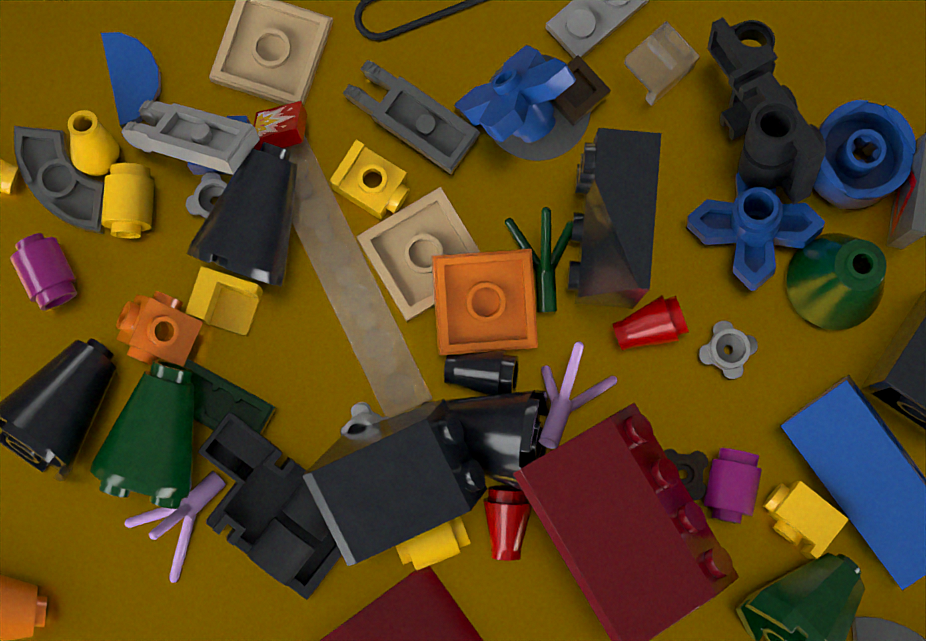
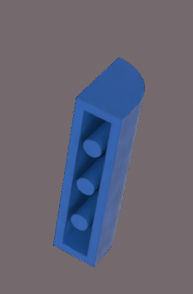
M847 375L797 411L781 427L899 587L904 590L926 575V477L850 375Z

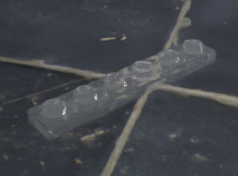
M304 135L301 144L283 148L292 152L289 161L298 165L292 223L385 416L391 418L408 412L433 399Z

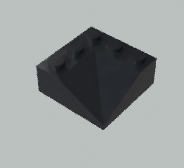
M598 128L593 143L585 142L584 154L581 153L580 164H577L575 193L583 194L582 213L573 212L571 242H579L578 261H569L567 290L575 291L574 304L633 309L650 289L662 133Z

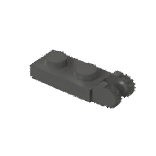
M367 60L360 70H362L367 79L389 92L379 103L361 88L349 84L343 92L344 96L361 110L372 115V120L452 175L480 136V132L401 76L397 79L374 62Z

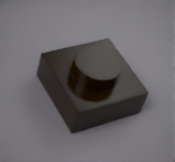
M579 55L567 64L576 81L555 99L549 100L573 127L608 97L611 92L609 87Z

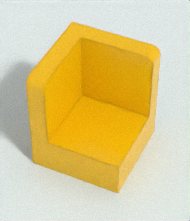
M201 266L185 314L205 324L247 336L250 332L263 290L256 283Z

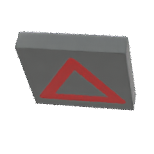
M926 132L916 140V153L914 154L908 178L895 190L886 246L904 249L926 235Z

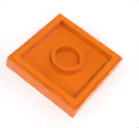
M532 249L431 255L439 355L538 348Z

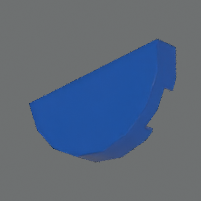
M120 32L101 33L119 123L123 129L130 121L140 123L143 120L142 116L139 115L141 105L147 100L155 102L156 98L159 97L161 93V72L151 51L138 39Z

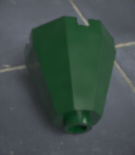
M828 552L749 594L736 608V611L747 633L755 641H759L763 635L768 641H845L865 590L860 577L862 572L858 565L849 557L843 554L835 556Z

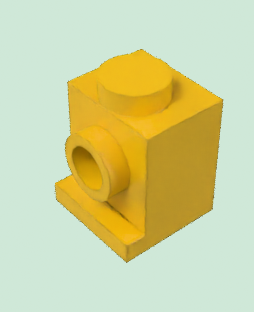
M357 139L329 180L333 191L381 221L388 210L394 214L399 210L410 191V188L405 186L408 181L407 172L371 151ZM368 173H378L382 177L381 184L375 188L367 187L363 180Z
M802 481L791 482L788 487L783 483L779 484L763 504V507L768 510L767 514L777 521L773 526L777 533L795 546L801 541L806 544L800 553L807 559H818L849 520Z

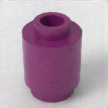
M36 233L16 243L17 251L12 254L10 260L30 301L37 302L40 310L57 307L77 295L73 285L76 282V278L55 237L44 238L42 233Z
M729 448L719 449L718 459H712L703 506L713 509L711 518L741 524L742 515L753 516L762 469L757 467L759 455Z

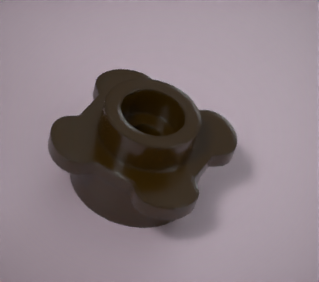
M674 449L665 450L666 456L676 465L678 471L685 470L687 472V477L681 479L692 499L699 500L704 497L707 488L703 483V471L708 466L706 455L701 451H694L689 455L678 454Z

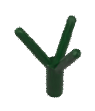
M544 207L541 210L540 260L514 220L507 218L504 222L505 226L520 249H532L533 269L536 272L537 312H556L555 269L571 237L572 221L566 223L551 253V209Z

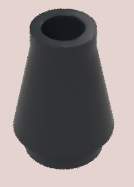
M506 350L447 355L444 367V382L486 395L514 393L518 381L519 359L518 356L507 355Z

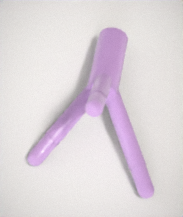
M580 341L574 344L560 393H558L551 368L548 365L541 368L551 408L542 429L539 443L547 448L555 449L558 447L568 417L572 411L617 383V378L610 376L569 400L584 349V344Z
M211 471L190 492L188 498H184L181 501L178 509L160 507L130 517L125 521L126 527L132 528L167 517L149 532V537L152 540H156L184 518L169 575V580L173 583L179 580L196 514L226 485L214 471Z

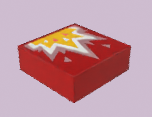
M302 101L256 112L253 126L256 128L260 140L254 146V149L260 151L263 142L280 148L301 144L304 139L307 112Z

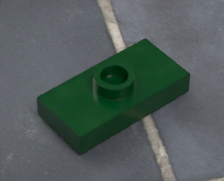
M188 359L184 367L193 371L190 382L194 384V420L214 430L230 411L254 431L262 435L276 407Z

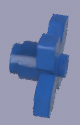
M526 45L504 62L502 72L492 82L474 87L458 100L454 106L464 121L472 126L481 124L488 135L498 142H503L513 134L516 137H521L524 142L531 143L543 138L553 129L556 119L553 116L554 107L549 100L559 96L576 81V78L566 63L556 58L546 62L539 50Z
M738 172L735 178L736 199L734 203L707 199L688 215L687 227L705 245L737 243L732 272L748 289L755 291L775 274L774 245L803 249L822 233L825 222L807 203L782 204L776 195V188L771 190L763 187L752 188L741 179Z

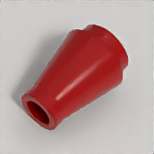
M663 295L624 319L612 323L622 351L634 347L679 341L678 336L689 333L676 295L664 299Z
M509 485L490 486L488 498H484L483 502L491 543V558L504 561L520 560L521 548L532 505L522 490Z

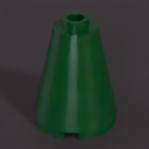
M842 233L819 235L803 249L799 248L791 259L785 277L787 297L796 313L803 319L830 331L850 329L867 320L880 304L884 292L887 267L885 256L877 245L861 238Z

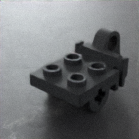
M722 17L712 22L707 49L729 79L728 84L733 89L729 107L721 112L719 122L722 127L728 125L730 128L728 135L731 140L744 134L746 136L738 163L739 175L752 188L763 187L771 190L781 186L794 205L811 195L826 153L824 138L819 129L813 124L808 125L800 114L796 99L791 90L785 85L781 86L773 76L776 65L774 61L778 57L773 51L775 36L770 27L756 20L744 21L730 27ZM754 40L760 43L762 46L750 47L743 44L741 41Z
M229 411L198 450V453L236 481L206 519V524L218 535L227 524L232 526V530L226 536L230 544L242 550L255 564L285 586H289L307 600L342 554L302 476L307 470L290 457L285 460L281 467L277 466L275 462L283 454L281 450Z

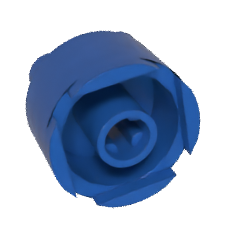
M855 100L836 108L817 127L824 138L826 153L813 188L834 207L839 209H859L872 206L895 191L908 178L914 154L916 153V140L909 123L896 109L887 105L882 106L868 102L869 100ZM862 150L867 158L857 160L852 152L856 153Z

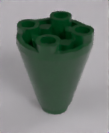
M153 360L150 371L143 373L92 462L90 472L97 479L101 480L98 488L100 491L117 497H129L130 491L149 495L151 503L169 509H178L181 499L188 498L192 487L194 384L190 382L193 372L191 369L167 361Z

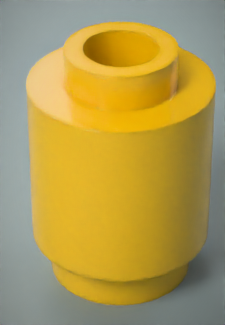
M116 163L111 165L110 175H107L104 181L101 224L111 229L112 236L134 239L141 237V231L151 229L155 182L150 178L149 167L135 163Z
M458 516L396 545V549L402 564L405 565L413 562L417 571L460 554L459 548L471 543L462 519Z

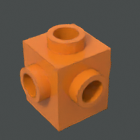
M155 291L152 298L137 294L134 301H128L119 314L116 328L120 329L116 340L130 346L127 352L128 356L150 366L153 360L158 359L184 366L203 322L181 312L180 309L183 302L159 291Z

